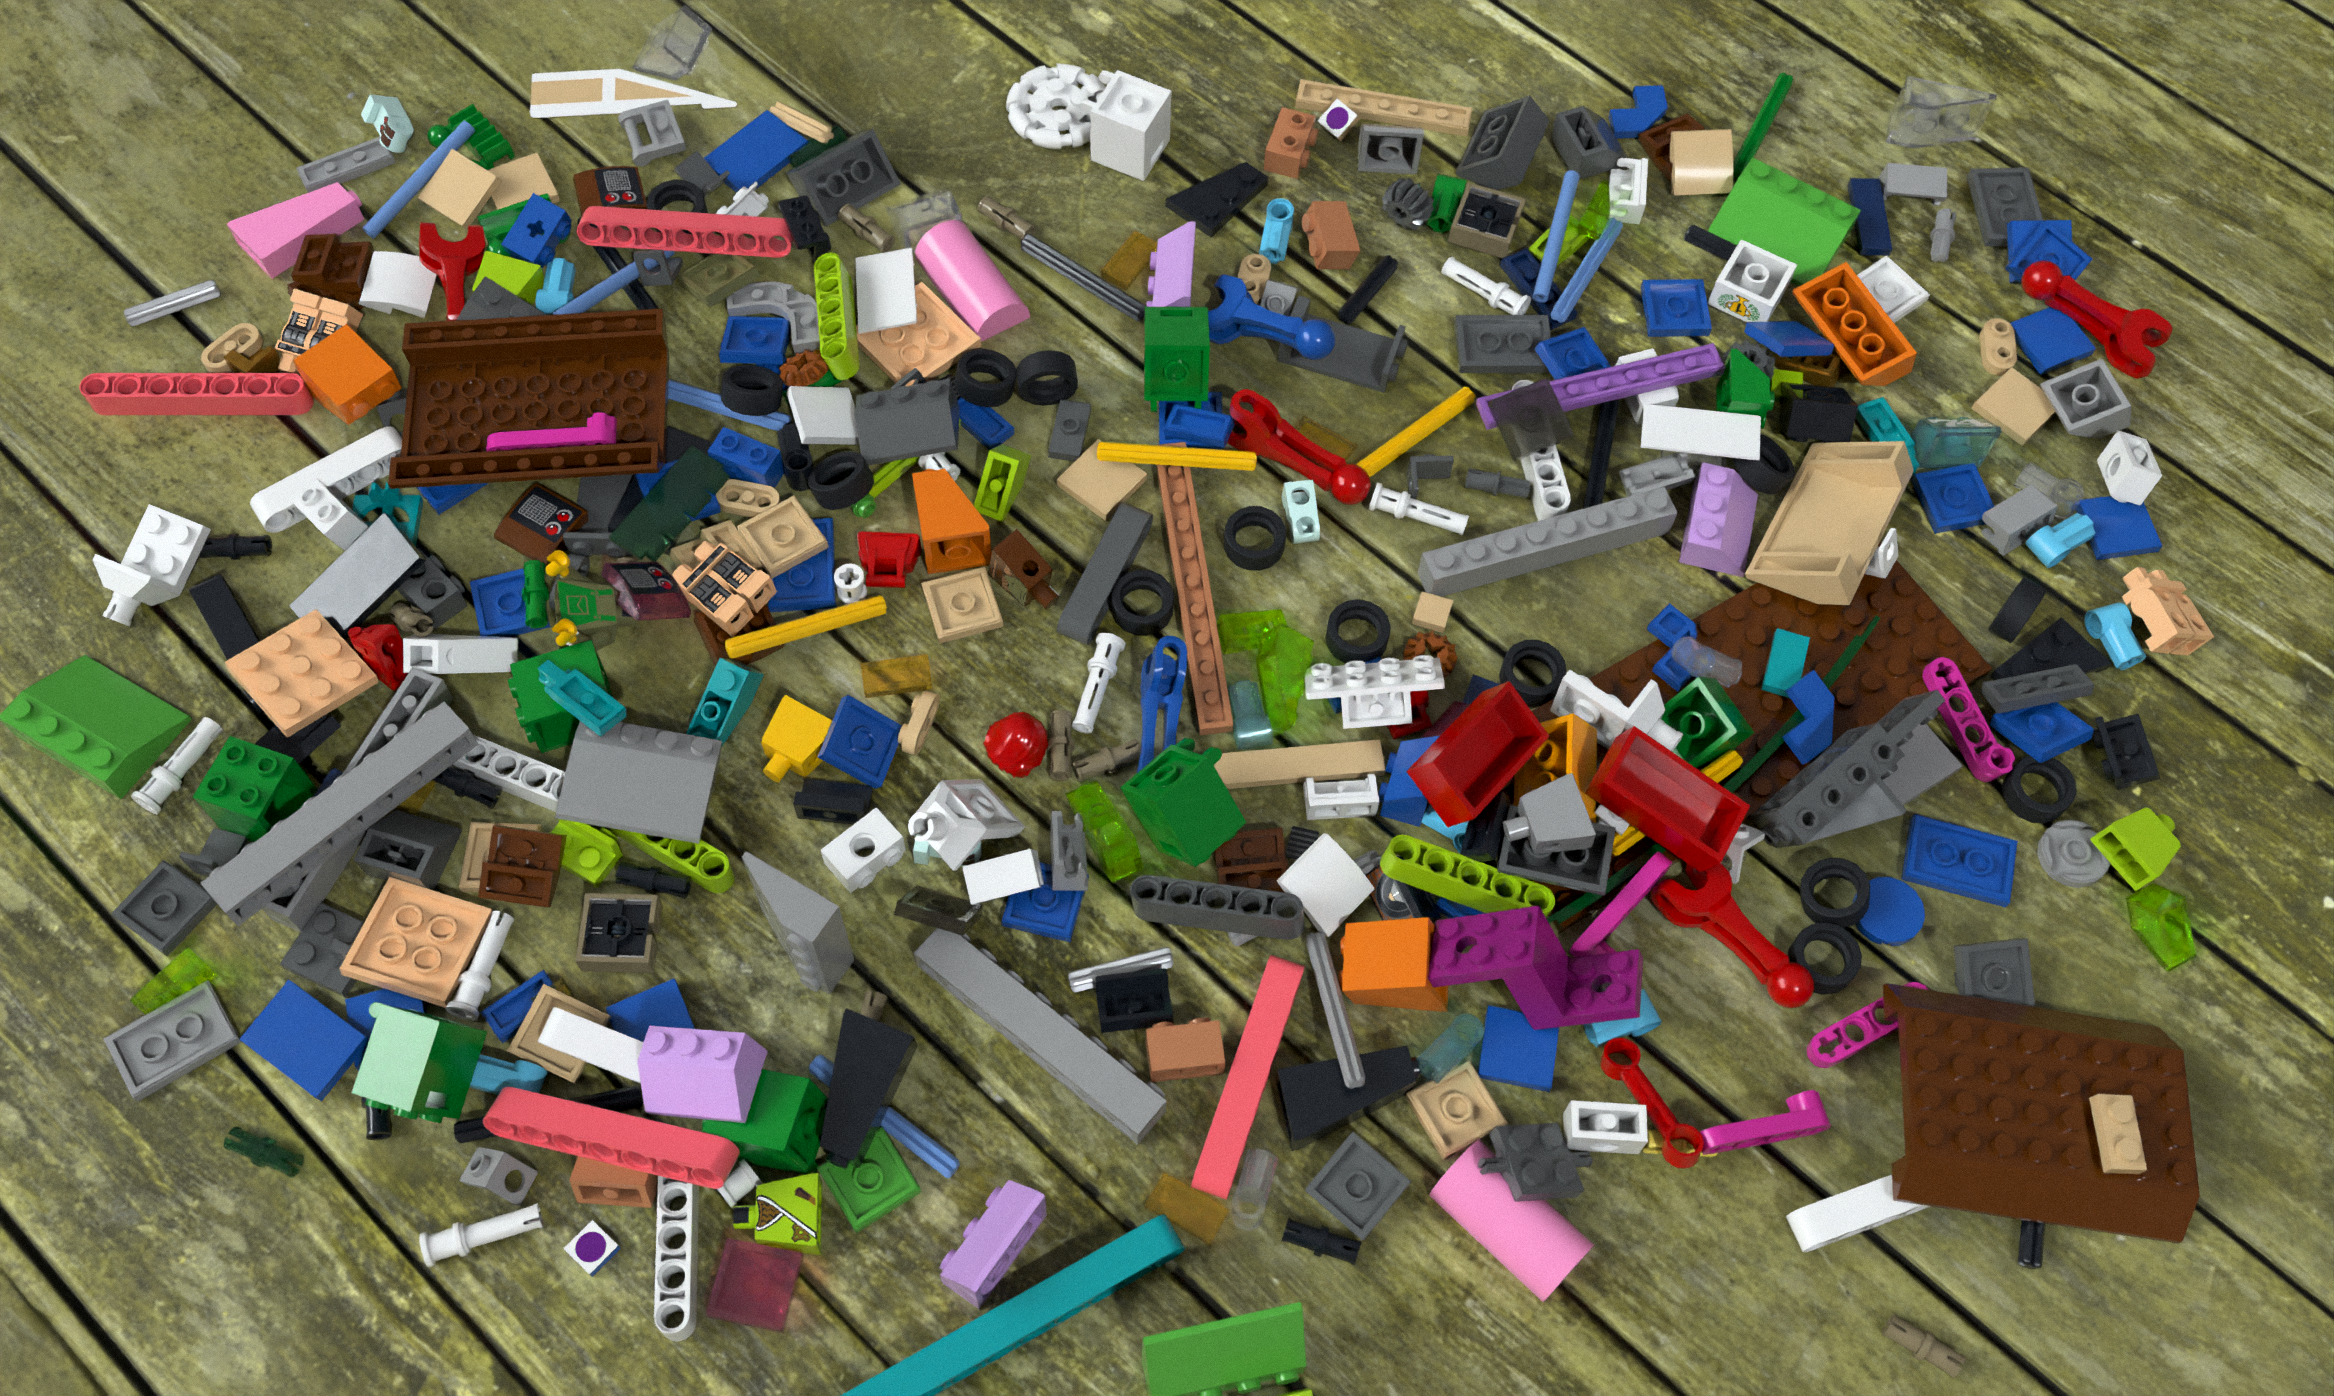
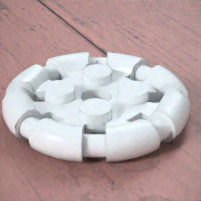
M1057 64V67L1046 68V65L1028 71L1020 77L1021 81L1019 83L1013 84L1008 93L1006 109L1010 112L1008 114L1010 124L1022 138H1029L1033 140V144L1048 149H1061L1062 146L1070 145L1074 148L1091 141L1090 114L1083 112L1079 105L1083 99L1096 103L1106 88L1094 74L1088 75L1085 73L1084 68L1070 64ZM1079 83L1083 85L1081 89L1077 87ZM1030 90L1031 92H1033V95L1029 94L1027 91ZM1055 106H1063L1066 109H1060L1055 111L1052 108ZM1069 130V133L1060 134L1059 131Z

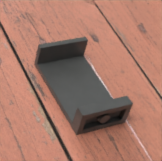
M1298 296L1290 317L1301 318L1303 322L1311 319L1325 321L1332 327L1335 333V346L1327 357L1321 360H1309L1303 357L1298 350L1280 343L1278 362L1385 393L1388 382H1395L1400 365L1396 363L1397 358H1403L1406 352L1408 340L1403 339L1406 326L1399 325L1395 339L1310 315V298Z
M635 474L581 477L576 505L588 512L589 521L577 532L563 533V540L569 553L590 557L591 555H608L612 558H622L625 555L636 556L637 543L633 542L630 533H608V526Z

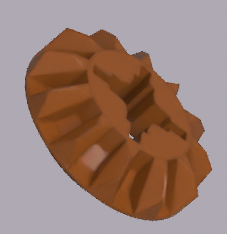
M807 349L804 353H796V356L786 359V363L780 367V377L783 383L789 387L809 386L821 379L827 373L829 367L822 358L820 350L812 352L810 349Z
M1432 630L1430 633L1425 634L1419 632L1414 638L1408 640L1403 653L1404 660H1413L1416 656L1425 655L1427 647L1431 652H1438L1436 658H1440L1444 678L1455 668L1458 657L1456 656L1455 644H1451L1447 640L1446 635H1436Z

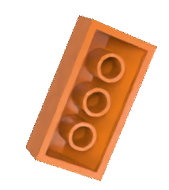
M1847 262L1792 290L1794 297L1825 338L1834 344V350L1861 385L1886 386L1912 372L1917 352Z

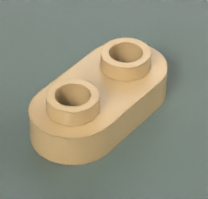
M1260 254L1246 256L1241 262L1237 277L1243 280L1247 289L1253 290L1248 292L1255 304L1259 306L1261 305L1267 280L1270 279L1271 275L1269 259Z
M1997 318L1988 320L1979 335L1982 365L1989 373L2003 376L2017 362L2015 332L2012 325L2005 320Z
M241 323L235 325L204 349L201 355L202 363L209 373H230L231 369L223 357L234 349L248 359L261 348L263 344L262 336L252 324Z
M729 479L722 482L717 487L715 493L721 510L726 513L751 518L781 502L779 493L775 488L737 479ZM732 498H738L735 502L729 501ZM763 504H769L767 507H761Z
M925 690L921 696H915L911 706L912 717L909 724L904 723L898 736V743L902 744L903 752L915 756L919 754L937 714L940 702L939 694Z

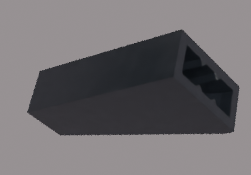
M847 1008L842 1017L820 1141L821 1149L828 1155L826 1160L843 1169H847L849 1164L860 1168L918 1047L913 1036Z
M1408 1045L1359 1054L1365 1073V1084L1362 1087L1352 1089L1345 1085L1338 1058L1278 1069L1275 1081L1291 1151L1299 1150L1405 1096L1407 1092L1413 1090L1416 1079L1420 1078V1070L1417 1058L1415 1056L1410 1057Z

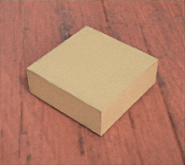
M1421 591L1412 624L1444 633L1453 600Z

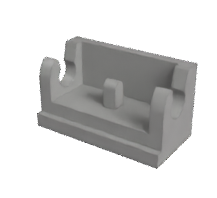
M1887 163L1878 177L1881 181L1884 201L1887 200V196L1901 195L1932 198L1933 205H1940V201H1945L1947 198V168Z
M1678 452L1620 470L1619 473L1627 497L1661 487L1669 490L1691 483L1695 475L1693 469L1688 467L1687 453Z
M2030 485L1984 512L1982 520L1994 530V533L1988 528L1983 529L1981 533L2004 556L2024 544L2042 527L2046 525L2051 527L2058 505L2033 485Z
M1052 811L1050 826L1052 890L1088 891L1085 832H1082L1083 819L1080 814L1075 815V823L1065 825L1063 824L1062 811Z

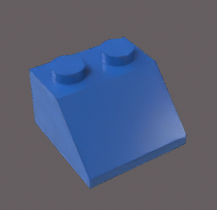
M1440 736L1401 741L1398 753H1390L1385 772L1391 773L1389 783L1382 782L1378 794L1379 802L1383 803L1380 816L1420 827L1428 800L1406 771Z

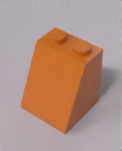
M347 324L293 360L312 397L347 425L365 416L368 411L384 400L391 398L402 388L393 369Z
M926 469L918 473H912L928 574L990 565L992 551L989 525L946 469Z
M1430 918L1346 923L1345 936H1342L1340 941L1341 954L1344 957L1343 970H1340L1338 975L1340 990L1354 1004L1438 1012L1447 1011L1448 986L1433 987L1428 980L1435 925Z

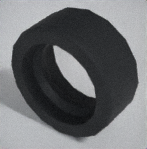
M673 179L663 182L651 191L647 199L648 210H662L664 206L671 202L688 201L695 204L691 212L708 213L702 190L696 184L686 180ZM682 230L686 234H692L688 230Z
M987 349L971 350L963 354L958 361L954 386L958 394L967 402L976 406L997 407L1008 402L1013 395L1017 375L1016 368L1010 359L999 352ZM977 372L988 373L997 377L1001 382L996 384L982 383L975 380L969 374Z
M1047 350L1033 353L1021 360L1016 368L1019 394L1025 401L1031 404L1054 405L1059 403L1060 399L1067 400L1078 389L1075 362L1070 355L1061 351ZM1048 375L1059 376L1058 378L1047 381L1035 380L1037 378Z
M744 365L730 368L723 374L721 401L731 411L743 415L762 416L774 413L781 407L783 380L779 374L760 366Z
M1760 434L1759 461L1733 458L1735 467L1741 476L1755 489L1767 495H1775L1795 477V468L1787 453L1775 441L1763 434Z
M847 451L829 456L821 461L811 471L808 483L818 504L825 509L836 510L854 505L863 499L871 491L874 477L865 458L860 453Z
M1248 506L1237 510L1229 517L1225 525L1224 550L1228 558L1236 566L1246 570L1260 571L1272 567L1280 560L1285 549L1286 527L1282 519L1274 511L1262 506ZM1248 526H1259L1267 529L1274 536V542L1267 549L1251 551L1243 548L1236 542V533Z
M1151 570L1128 572L1117 580L1112 589L1111 612L1114 620L1124 631L1133 635L1148 636L1158 633L1168 625L1173 616L1174 592L1170 583L1161 574ZM1139 589L1150 590L1161 597L1162 607L1155 614L1136 616L1124 608L1123 599L1132 591Z
M2023 577L1988 630L2007 642L2012 643L2045 596L2047 590L2028 578Z
M1360 599L1349 600L1338 605L1330 614L1325 639L1330 652L1346 664L1356 660L1368 662L1379 656L1381 657L1385 652L1391 626L1388 616L1381 607L1370 601ZM1351 619L1365 620L1377 630V639L1374 643L1367 646L1350 645L1339 636V626L1341 623Z
M1537 639L1523 640L1514 644L1506 652L1499 673L1500 684L1510 681L1528 707L1542 706L1555 698L1560 683L1567 672L1566 664L1559 650L1551 644ZM1522 659L1540 661L1551 671L1552 680L1544 687L1524 685L1513 673L1514 664Z
M2031 756L2022 758L2006 775L2002 785L2003 797L2008 807L2018 817L2031 823L2044 824L2056 820L2073 803L2077 793L2076 781L2072 773L2063 763L2054 758L2041 764ZM2026 773L2045 777L2053 784L2057 791V802L2053 805H2046L2032 800L2021 786V777Z
M1827 858L1817 861L1806 870L1801 879L1800 897L1804 912L1815 923L1827 922L1839 925L1842 928L1853 926L1864 917L1869 908L1870 883L1866 873L1857 864L1843 858ZM1831 877L1843 878L1855 886L1857 898L1853 904L1846 908L1828 909L1815 901L1813 895L1814 887L1824 879Z
M1822 922L1809 925L1799 933L1788 949L1789 962L1801 964L1811 973L1814 980L1813 993L1827 995L1841 991L1850 984L1861 968L1862 954L1858 942L1850 932L1836 924ZM1820 940L1836 947L1843 956L1845 963L1843 971L1835 977L1820 975L1814 971L1805 960L1804 949L1807 944Z

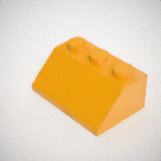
M1574 713L1542 722L1541 725L1550 737L1514 775L1513 805L1518 806L1520 797L1572 773L1591 822L1596 823V815L1594 814L1596 811V800L1585 792L1597 772V729Z

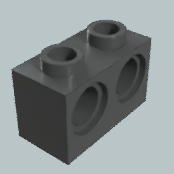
M418 548L426 561L397 591L412 606L421 609L426 616L430 617L433 621L430 625L436 630L467 607L462 596L465 589L453 575L448 578L443 573L445 568L434 555L427 557Z

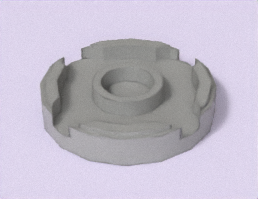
M2064 820L2056 822L2043 833L2038 842L2037 855L2042 868L2052 879L2065 886L2081 888L2091 886L2104 876L2111 863L2091 842L2090 838L2096 835V832L2091 830L2092 826L2076 820Z

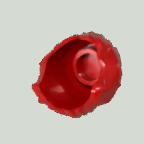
M1014 712L989 726L983 745L988 753V758L993 764L998 765L1001 771L1005 770L1013 778H1025L1032 769L1040 766L1048 745L1047 731L1042 722L1031 714Z

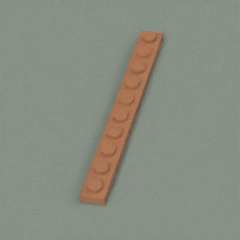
M1186 442L1169 443V444H1160V445H1159V446L1187 447V446H1186ZM1156 464L1183 637L1187 646V662L1199 735L1233 732L1234 725L1191 470L1187 466Z

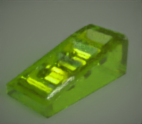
M1606 180L1600 182L1577 226L1578 232L1594 240L1599 239L1610 219L1609 182Z
M1282 609L1221 614L1216 623L1222 654L1238 653L1288 641L1291 638ZM1272 621L1275 631H1270L1268 622ZM1258 624H1259L1261 633H1258V631H1257L1256 625H1258ZM1242 628H1246L1247 634H1244Z
M188 947L137 992L130 1002L146 1015L207 980L211 982L218 975Z

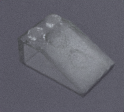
M1908 76L1889 117L1886 143L1917 149L1975 140L1996 100L1997 94Z

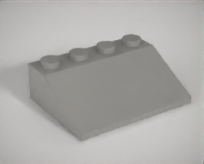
M580 721L573 740L555 818L699 844L718 774L722 741L619 722L600 737Z
M746 851L742 859L761 910L801 977L799 980L812 991L818 992L821 989L830 995L854 962V956L839 906Z

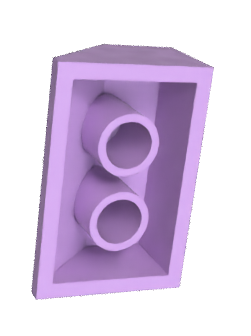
M1188 222L1158 239L1157 252H1151L1150 270L1155 271V276H1149L1148 295H1153V301H1147V307H1190L1196 222Z
M1702 462L1693 483L1679 558L1680 563L1739 577L1744 576L1758 494L1734 469Z
M649 1026L637 1061L645 1112L652 1115L745 1123L767 1050L746 1033Z
M1008 1180L1003 1188L998 1186L994 1189L986 1202V1206L989 1208L980 1220L975 1217L969 1223L963 1233L965 1241L957 1251L954 1249L950 1250L940 1265V1269L943 1270L940 1274L942 1283L979 1310L1047 1216L1045 1195L1011 1180Z

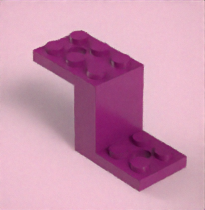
M1539 906L1436 920L1428 980L1433 987L1503 979L1533 1030L1640 1018L1643 956L1639 949L1568 958ZM1475 945L1468 953H1462L1467 946ZM1612 983L1605 991L1596 992L1600 985Z

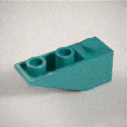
M719 658L686 734L721 740L723 746L750 707L764 673L737 660Z

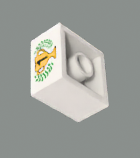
M1741 239L1716 280L1708 305L1745 322H1768L1787 290L1797 264Z

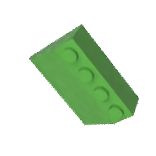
M1752 157L1733 186L1708 231L1736 245L1742 239L1797 264L1790 282L1801 286L1826 272L1850 235L1861 210Z
M86 655L24 689L0 714V721L15 736L119 799H122L192 720L187 714Z
M1301 1302L1143 1337L1141 1361L1149 1396H1223V1391L1236 1388L1238 1394H1244L1259 1390L1261 1388L1260 1383L1275 1380L1276 1385H1284L1299 1380L1298 1374L1304 1373L1306 1368Z

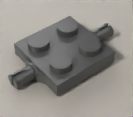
M1558 1123L1496 1126L1489 1133L1496 1150V1158H1480L1478 1169L1482 1168L1480 1173L1483 1175L1490 1173L1502 1174V1177L1510 1187L1515 1202L1578 1197L1585 1190L1576 1168L1590 1167L1593 1162L1592 1157H1589L1591 1153L1589 1151L1573 1153L1569 1151Z

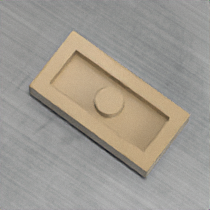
M2096 1094L2090 1097L2103 1172L2140 1174L2147 1171L2133 1097L2130 1095Z

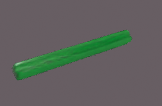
M1785 72L1778 75L1733 161V178L1738 180L1752 157H1755L1794 80L1792 75H1787Z

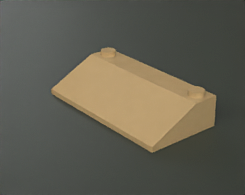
M1905 442L1812 443L1745 572L1746 578L1816 604L1850 605L1914 472Z

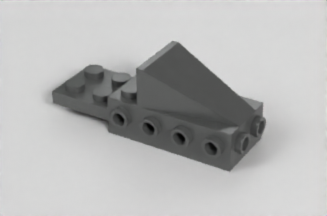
M1938 690L1906 697L1877 723L1849 729L1750 815L1751 819L1760 828V831L1765 833L1763 840L1775 848L1805 845L1811 841L1903 815L1907 809L1884 783L1883 779L1889 777L1898 769L1896 763L1905 756L1899 746L1905 744L1914 736L1912 730L1919 724L1924 725L1938 715L1936 709L1946 701Z

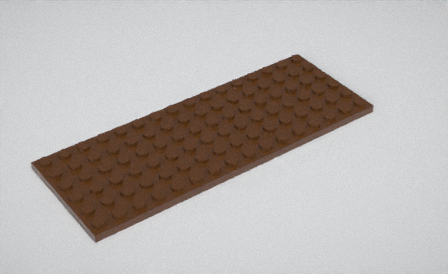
M1896 560L1886 579L1864 574L1850 605L1816 604L1757 582L1694 618L1692 621L1696 623L1697 647L1702 666L1678 692L1652 672L1654 665L1671 649L1659 639L1589 679L1594 686L1606 694L1616 696L1624 706L1629 708L1651 679L1658 684L1663 704H1666L1697 677L1716 678L1755 732L1733 749L1742 757L1743 763L1737 770L1718 783L1724 786L1762 749L1798 709L1790 698L1761 690L1773 636L1777 628L1810 637L1802 677L1814 670L1822 680L1855 635L1861 636L1871 619L1876 615L1881 618L1856 655L1829 689L1835 697L1832 743L1849 729L1877 723L1904 698L1929 692L1922 677L1925 666L1937 658L1944 657L1952 660L1958 667L1967 686L1988 675L1992 668ZM1944 671L1935 672L1938 678L1946 677ZM1953 686L1944 688L1943 691L1947 693L1953 689ZM1554 699L1532 711L1540 723L1559 717L1550 711ZM1784 741L1733 792L1734 795L1750 805L1742 823L1750 819L1751 814L1817 756L1802 765ZM1597 743V770L1608 752V749ZM1708 763V764H1706V765H1704V766L1698 768V770L1701 771L1703 768H1705L1706 766H1708L1710 763ZM1514 782L1503 791L1511 798L1509 806L1514 804ZM1596 801V809H1597V808L1599 807L1600 803ZM1646 835L1620 855H1611L1608 878L1627 866L1657 842ZM1665 850L1662 853L1673 862L1672 865L1682 860L1669 850ZM1638 872L1558 926L1557 920H1554L1553 923L1560 933L1611 903ZM1531 880L1549 888L1555 897V905L1548 914L1549 917L1588 893Z

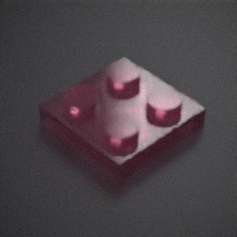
M727 1238L705 1315L711 1319L783 1333L804 1258L803 1254Z

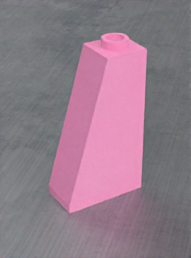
M337 182L237 218L227 223V226L237 244L273 279L295 265L305 235L336 233L338 237L365 219L359 208L362 206V203L358 196L352 190L347 192Z

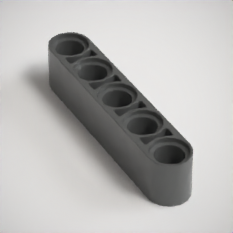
M1123 502L1119 505L1060 616L1057 625L1058 634L1086 645L1091 643L1111 605L1114 585L1118 579L1128 573L1148 535L1153 521L1152 513Z
M1154 875L1137 877L1130 886L1134 912L1138 918L1145 921L1292 940L1299 937L1305 928L1303 903L1299 897L1291 893ZM1181 901H1187L1184 904H1178ZM1215 906H1223V907L1217 908V909L1212 908V907H1215ZM1254 910H1255V911H1258V912H1255V913H1247V912H1249V911H1254ZM1286 915H1292V916H1293V917H1290V918H1283V916H1286Z

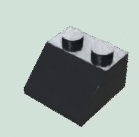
M1781 382L1780 427L1790 440L1807 442L1809 438L1820 439L1821 443L1850 442L1858 405L1844 388ZM1793 390H1803V399L1799 398Z

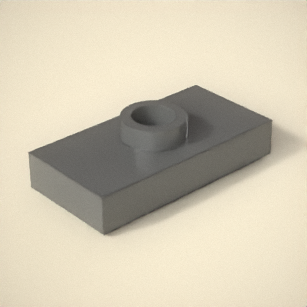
M1060 399L1048 450L1049 458L1075 462L1082 455L1091 414V404Z

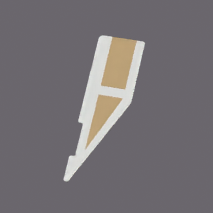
M622 69L532 74L530 116L533 118L618 114L667 99L671 106L702 104L703 109L736 107L737 103Z

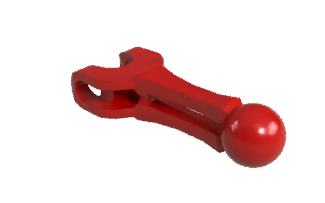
M420 222V262L425 268L439 276L446 298L447 321H456L465 306L463 287L466 277L479 270L484 256L485 238L483 226L468 225L467 237L461 241L450 242L438 235L435 223Z
M2041 260L2034 262L2025 269L2022 275L2021 285L2024 292L2032 299L2044 300L2045 305L2063 312L2091 332L2104 345L2106 356L2112 366L2137 379L2146 377L2151 373L2156 359L2155 355L2144 345L2153 348L2168 341L2173 329L2166 319L2150 309L2130 311L2097 297L2079 285L2070 275L2063 276L2058 265L2051 261Z
M1243 389L1233 395L1229 410L1231 416L1235 419L1234 427H1239L1246 433L1237 435L1232 431L1227 442L1229 445L1239 451L1255 452L1256 455H1262L1265 458L1294 469L1306 478L1313 480L1323 491L1330 490L1333 497L1342 504L1355 505L1367 497L1371 488V481L1364 468L1356 464H1346L1345 458L1330 453L1307 439L1290 423L1281 418L1278 409L1271 401L1256 392ZM1247 402L1251 404L1254 410L1253 413L1240 407L1239 403ZM1297 452L1303 454L1304 456H1306L1307 458H1309V459H1311L1312 461L1316 462V463L1319 464L1320 466L1314 464L1313 462H1311V461H1309L1308 459L1304 458L1303 456L1299 455Z
M1687 863L1686 874L1697 890L1686 889L1673 879L1663 880L1653 887L1651 893L1653 903L1672 924L1683 928H1700L1723 943L1751 969L1761 984L1766 985L1770 998L1776 1004L1785 1008H1798L1810 1000L1814 991V980L1811 973L1801 964L1789 962V956L1772 945L1751 924L1731 896L1732 878L1730 872L1721 863L1703 872H1699Z

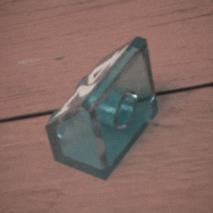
M1929 417L1920 419L1911 434V438L1915 442V458L1920 464L1918 468H1950L1975 463L1976 468H1980L2002 431L2000 426L1985 419H1970L1968 417L1957 419Z

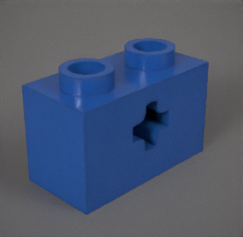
M533 193L501 245L513 258L540 265L541 269H543L545 265L547 266V263L553 260L556 252L555 248L560 239L564 240L570 233L572 220L564 209Z
M725 427L722 428L707 451L713 473L727 479H737L775 488L785 473L780 450Z

